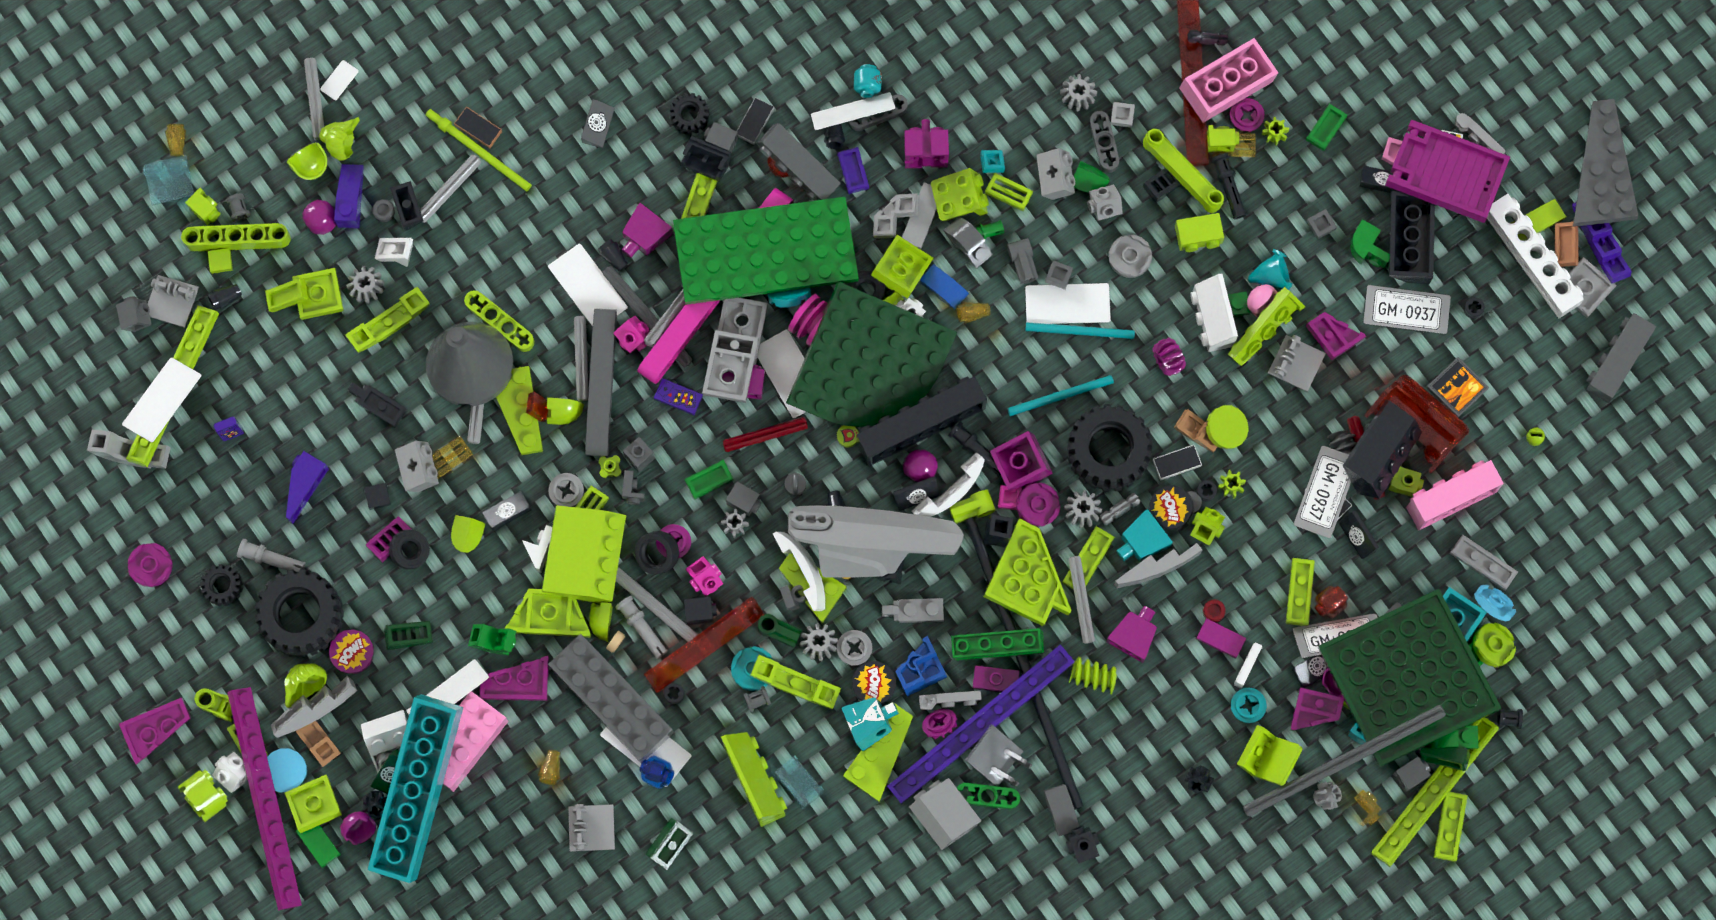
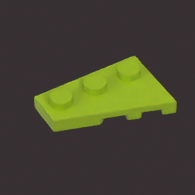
M789 553L779 567V570L792 587L797 585L803 586L804 589L797 592L803 597L805 596L803 591L810 588V585L793 553ZM818 568L824 586L825 609L823 611H813L808 600L805 603L822 624L847 587L833 577H823L821 570Z

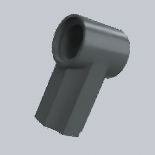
M1026 238L1008 243L1009 257L1011 262H1014L1020 284H1027L1037 280L1038 274L1032 258L1033 251L1029 239Z

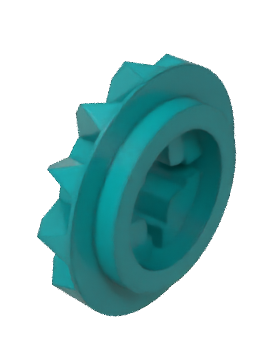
M1254 688L1240 689L1231 700V711L1235 718L1243 723H1255L1266 712V699L1260 691ZM1245 697H1247L1250 703H1258L1252 707L1251 715L1248 709H1240V707L1245 705Z

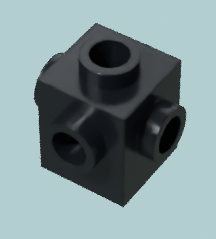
M1084 826L1071 830L1072 833L1068 834L1070 841H1067L1066 844L1070 855L1075 853L1078 864L1100 856L1096 845L1100 844L1096 832L1091 833L1090 828H1084Z

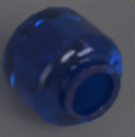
M651 756L640 765L643 782L655 788L668 786L674 777L672 764L658 756Z

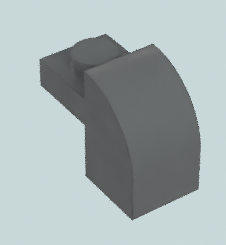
M958 217L943 230L954 247L962 250L973 267L978 268L993 255L984 243L986 240L965 219Z

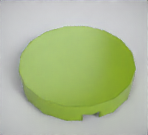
M1223 405L1214 409L1208 415L1206 433L1215 446L1233 449L1245 441L1248 434V422L1245 415L1238 408L1231 405Z
M1499 623L1484 624L1476 630L1473 636L1475 654L1488 666H1503L1513 659L1516 652L1513 635L1506 627Z

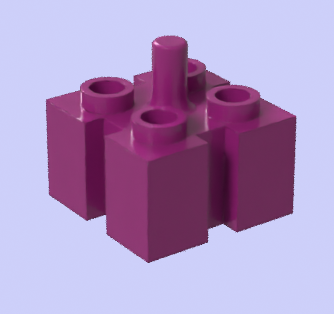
M929 119L921 121L922 129L914 127L905 130V168H922V166L948 168V130H944L942 127L930 129Z

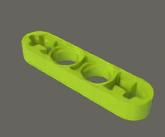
M473 290L466 294L464 299L466 307L484 323L497 329L515 348L522 352L530 351L533 348L535 342L533 335L481 292ZM479 297L478 301L483 306L482 310L476 304L471 306L470 299ZM490 309L496 310V318L488 320L485 317L486 311ZM507 322L514 325L513 331L504 333L502 331L503 324ZM517 332H518V334H519L522 338H524V339H525L526 337H529V338H528V342H529L528 345H526V344H522V346L520 345L521 342H520L519 338H517V337L515 336V335L517 334Z

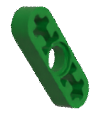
M962 783L957 786L960 792L964 788H968L970 793H975V788L979 789L978 801H973L975 796H968L965 799L969 805L1011 810L1016 808L1020 802V795L1013 788ZM983 791H992L994 799L991 802H984L981 798ZM997 791H1001L1000 796L1007 797L1008 793H1012L1016 801H1012V804L1008 805L1007 800L1000 799V804H996L998 798Z

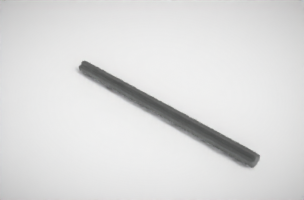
M1438 705L1244 805L1243 809L1247 816H1252L1445 717L1446 713L1443 707Z

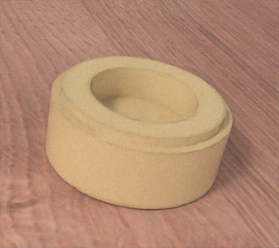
M618 630L606 649L614 653L625 638V634Z

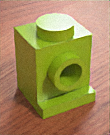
M1209 125L1207 129L1208 152H1234L1236 144H1239V131L1235 132V129H1229L1228 126H1220L1213 129V125Z
M201 188L185 202L189 210L206 225L210 222H215L221 214L216 209L217 203L210 196H206Z
M1400 466L1398 472L1391 480L1388 490L1413 497L1414 493L1422 490L1424 480L1420 479L1422 473ZM1404 478L1411 479L1412 483H1406Z

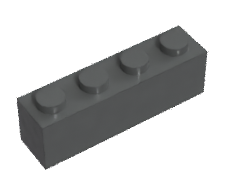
M780 123L773 124L757 142L761 147L759 149L761 153L768 158L771 157L776 162L775 166L781 172H787L791 176V182L799 188L802 187L807 192L806 196L811 201L827 199L841 184Z
M1635 313L1630 318L1625 317L1619 326L1622 329L1619 336L1614 335L1608 344L1611 347L1608 354L1603 353L1597 362L1600 365L1597 372L1592 371L1586 380L1589 383L1586 390L1609 403L1657 326Z

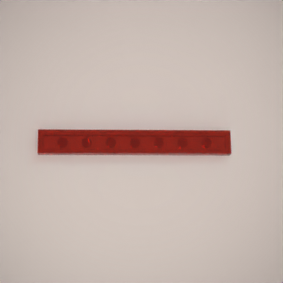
M1177 0L1182 82L1185 78L1203 68L1201 43H1198V41L1192 43L1187 40V33L1190 30L1201 32L1199 0ZM1182 93L1186 159L1193 166L1209 165L1207 124L1201 121Z

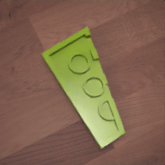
M1284 287L1274 296L1269 306L1261 311L1259 318L1253 325L1246 329L1243 337L1232 346L1228 355L1242 366L1262 348L1261 342L1275 336L1276 329L1282 323L1286 325L1292 320L1290 315L1296 310L1301 311L1305 306Z
M530 367L513 368L508 385L496 398L521 455L543 452Z
M897 704L895 705L899 714L888 719L892 731L866 750H861L843 775L845 779L879 803L913 719L911 714Z

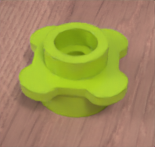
M614 455L612 458L602 456L599 459V464L601 465L599 473L601 477H618L621 475V470L619 469L620 458L617 455Z

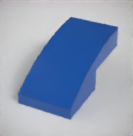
M934 264L920 279L922 285L937 294L941 301L954 310L969 294L959 283Z

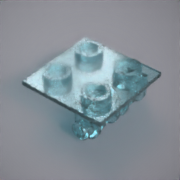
M186 155L144 164L143 172L147 178L152 205L188 198L194 194Z

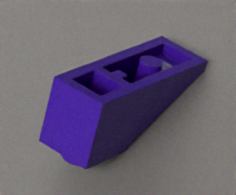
M341 165L334 217L338 228H360L363 165Z
M305 451L301 455H297L292 463L293 468L291 470L286 518L292 524L329 470L325 463Z

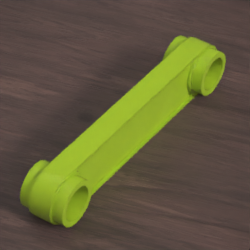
M1151 129L1143 138V147L1203 205L1207 212H1217L1224 202L1222 192L1217 190L1164 137L1160 130Z

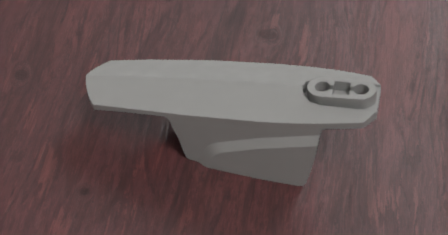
M795 506L788 513L789 535L795 541L818 546L819 564L823 577H877L895 573L908 553L955 555L961 546L964 536L960 527L953 521L894 511L843 506Z

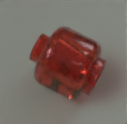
M1327 586L1315 596L1317 605L1314 608L1322 617L1326 615L1329 618H1335L1347 608L1348 597L1339 586Z

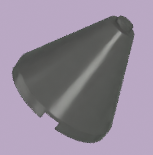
M463 322L447 328L433 341L426 358V372L433 389L444 400L455 405L470 404L471 406H477L491 401L506 388L512 376L511 371L514 358L508 341L497 329L481 322Z

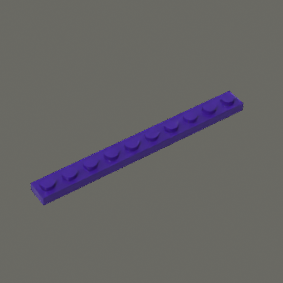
M1059 645L887 787L898 801L903 804L979 742L991 724L997 727L1073 665L1075 661Z

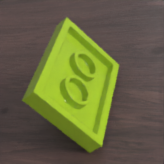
M896 235L871 276L884 283L889 289L895 290L898 294L908 299L933 260V257L899 235Z

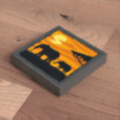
M1457 357L1426 388L1458 419L1489 389V386Z

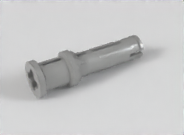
M247 539L241 541L237 552L238 558L245 557L254 560L256 564L264 562L284 570L294 569L295 572H299L301 568L305 569L306 562L269 551L265 545L258 546L249 543Z
M629 596L617 604L615 608L623 613L627 619L626 623L636 629L655 658L658 659L662 656L657 648H659L663 655L668 650L644 620V612L639 611L632 601L633 597Z

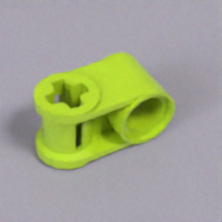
M205 688L200 689L195 694V703L200 709L225 721L232 722V710L227 695ZM204 695H211L212 699L208 705L201 704V698Z

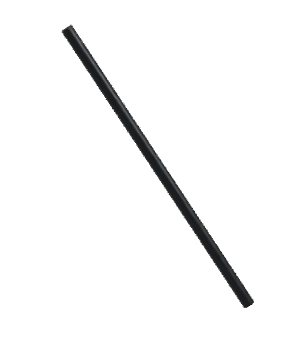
M971 517L964 521L989 585L995 570L976 519ZM995 603L1005 630H1017L1010 610ZM1027 655L1015 656L1021 673L1024 675L1031 669ZM1040 691L1031 699L1063 784L1067 787L1074 810L1084 807Z

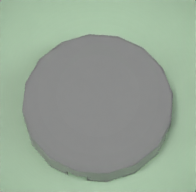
M1134 234L1117 238L1109 251V263L1112 269L1118 275L1126 278H1136L1144 274L1152 261V252L1148 242Z

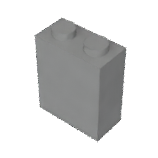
M949 778L942 783L937 780L928 788V792L925 790L919 792L913 797L915 802L909 806L941 850L970 832L981 822V819Z

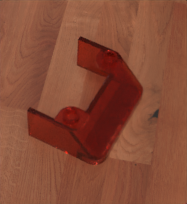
M1402 375L1391 384L1364 415L1366 418L1374 412L1376 415L1384 401L1390 400L1414 417L1422 431L1418 441L1426 447L1424 449L1426 460L1433 464L1428 470L1430 473L1442 464L1469 433V428L1464 422L1407 375Z

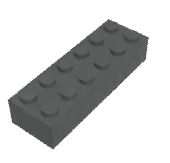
M582 634L575 638L548 664L550 669L641 764L674 734L673 729Z

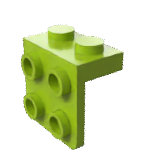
M968 168L931 182L940 220L945 222L972 212L979 216L988 214L987 206H989V202L981 188L984 183L980 174Z
M1257 725L1237 765L1251 776L1282 786L1286 783L1302 752V747L1299 744L1275 737L1267 729Z

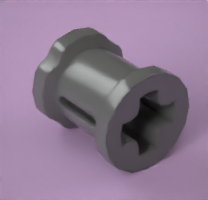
M242 193L231 195L226 199L232 212V221H241L251 215L250 211L246 208L245 196Z
M764 686L753 693L743 694L750 713L762 705H771Z

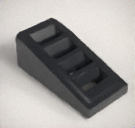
M1165 168L1143 184V188L1158 203L1178 188L1181 183ZM1168 173L1175 180L1174 183H1172L1166 176ZM1163 178V180L1168 184V187H1165L1160 181V179ZM1156 183L1162 191L1159 192L1154 184Z

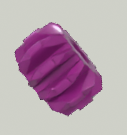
M1168 337L1154 345L1152 350L1153 356L1164 374L1168 376L1176 375L1185 368V357L1175 340Z

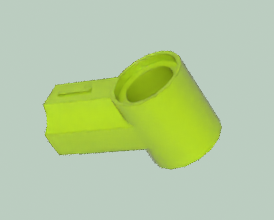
M988 490L976 492L970 498L956 502L949 507L952 519L956 524L971 517L977 516L980 518L996 511Z

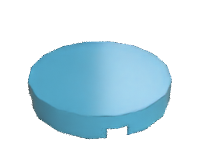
M1481 585L1474 593L1478 604L1491 616L1502 621H1510L1516 613V609H1512L1514 606L1513 602L1499 589L1494 588L1491 590L1488 588L1489 585Z
M281 748L273 751L267 757L276 792L285 793L304 784L307 777V765L305 759L297 751Z

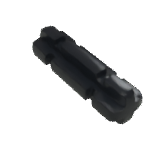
M1190 30L1187 33V40L1192 43L1198 41V43L1215 45L1216 43L1222 46L1228 43V34L1199 32L1198 30Z

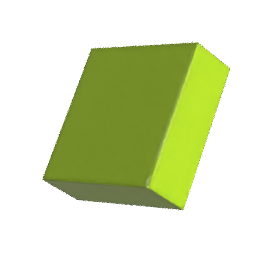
M230 248L208 251L211 274L233 271Z

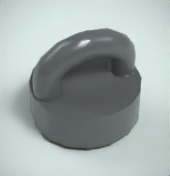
M796 472L788 475L784 483L786 491L790 495H801L806 489V479L804 476Z

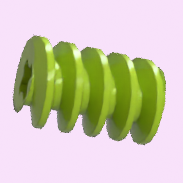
M1078 657L1073 664L1069 683L1073 678H1075L1076 685H1079L1083 680L1085 688L1090 683L1093 685V690H1096L1101 685L1102 692H1105L1109 687L1110 694L1112 695L1117 678L1116 667L1113 666L1108 671L1107 664H1104L1099 669V662H1095L1091 667L1089 659L1082 664L1081 657Z

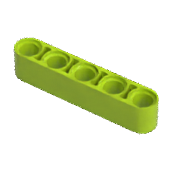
M272 223L187 227L183 230L181 239L190 251H211L230 248V250L284 248L289 245L291 236L283 224ZM278 232L285 233L281 239H275V235ZM235 234H241V237H240L239 240H237V241H232V240H231L232 237H233V235H235ZM255 234H263L261 239L253 240ZM219 235V239L216 242H210L211 236ZM191 236H198L195 242H188V239Z

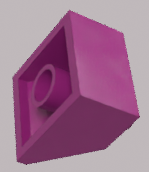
M1030 431L990 451L1008 490L1036 483L1053 474L1035 435Z

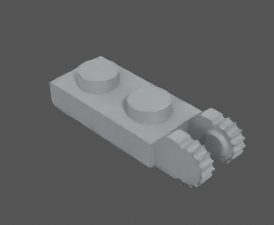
M1461 113L1456 116L1455 126L1460 132H1467L1469 134L1468 138L1473 143L1505 154V149L1467 114Z

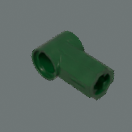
M764 614L758 621V631L761 635L773 638L793 648L797 644L802 632L801 629L785 623L771 614ZM765 620H770L773 622L774 628L767 631L762 628L761 624Z

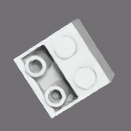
M404 710L361 724L363 738L377 773L388 756L396 749L400 750L408 721Z

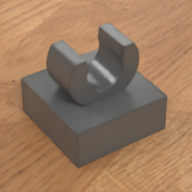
M786 585L780 588L788 610L794 611L799 609V603L807 601L806 596L797 597V592L804 589L803 586L791 587Z

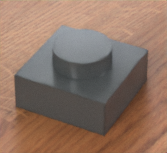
M1326 209L1308 218L1306 221L1317 240L1337 228Z
M1053 261L1045 283L1066 290L1073 267Z

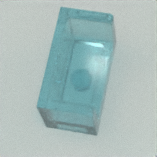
M793 756L774 772L775 776L803 809L824 793L822 786L818 785L796 756Z

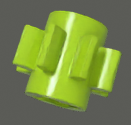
M1274 117L1271 123L1265 121L1264 126L1267 129L1262 130V135L1267 136V143L1271 141L1277 145L1279 140L1286 141L1287 136L1283 133H1288L1289 127L1284 126V119L1279 121ZM1273 128H1276V131L1279 132V133H1278V134H1275V131L1272 130V129H1273Z
M1228 470L1227 477L1220 476L1219 479L1224 483L1220 484L1218 489L1224 490V497L1229 494L1235 499L1237 492H1244L1240 485L1245 484L1246 480L1240 479V472L1232 474ZM1235 481V486L1232 488L1228 487L1229 483Z

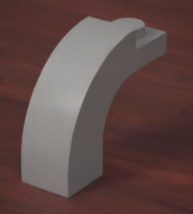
M92 429L87 451L118 463L147 468L127 461L126 457L134 442L133 440L118 436L111 431ZM158 444L148 468L166 469L171 447Z

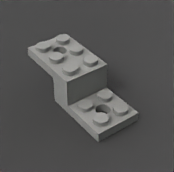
M743 298L724 300L718 330H715L702 392L703 395L746 403L753 365H756L768 303ZM739 316H746L748 318V323L745 326H739L736 323V319ZM725 372H732L735 378L731 382H725L722 376Z

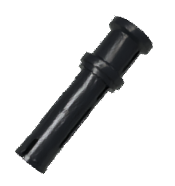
M1224 153L1213 157L1211 163L1215 165L1218 174L1216 178L1219 182H1222L1233 219L1236 220L1245 217L1247 214L1234 180L1236 173L1231 168L1229 162L1230 155L1229 153Z
M960 421L948 436L957 440L962 445L963 450H969L973 454L977 452L984 459V464L1000 477L1001 474L990 451L977 440V435L975 433L971 434Z

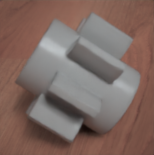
M737 509L732 514L726 512L727 519L721 521V525L727 526L724 533L731 532L733 538L738 533L744 535L743 527L749 526L748 522H743L746 514L743 513L740 516L737 513ZM736 519L739 524H737L736 528H733L731 523Z
M1333 782L1317 784L1318 790H1315L1313 794L1315 803L1319 807L1322 806L1323 810L1337 808V802L1342 799L1340 788L1337 785H1333Z

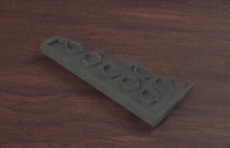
M1614 99L1593 101L1591 105L1572 227L1637 220L1638 218Z

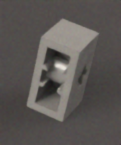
M1057 148L1037 154L1042 196L1054 200L1075 194V179L1071 168L1073 161L1070 152Z
M414 441L395 449L405 491L420 492L439 484L437 469L434 466L432 450L428 442Z

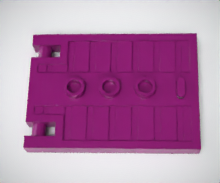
M1411 119L1407 129L1410 133L1406 132L1390 171L1393 175L1389 174L1385 186L1485 223L1510 156Z

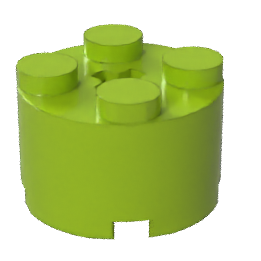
M206 769L202 772L199 770L178 786L179 791L186 795L185 799L199 817L202 816L204 822L227 806L226 802H228L223 790L220 787L216 789L213 786V778Z

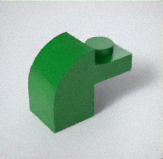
M1363 219L1350 243L1352 256L1359 264H1362L1364 259L1367 258L1372 265L1385 268L1389 262V253L1373 245L1381 230Z
M473 624L468 646L495 654L509 655V652L512 651L516 643V631L509 628L497 629L485 624Z
M1465 726L1427 746L1428 748L1478 749V726Z

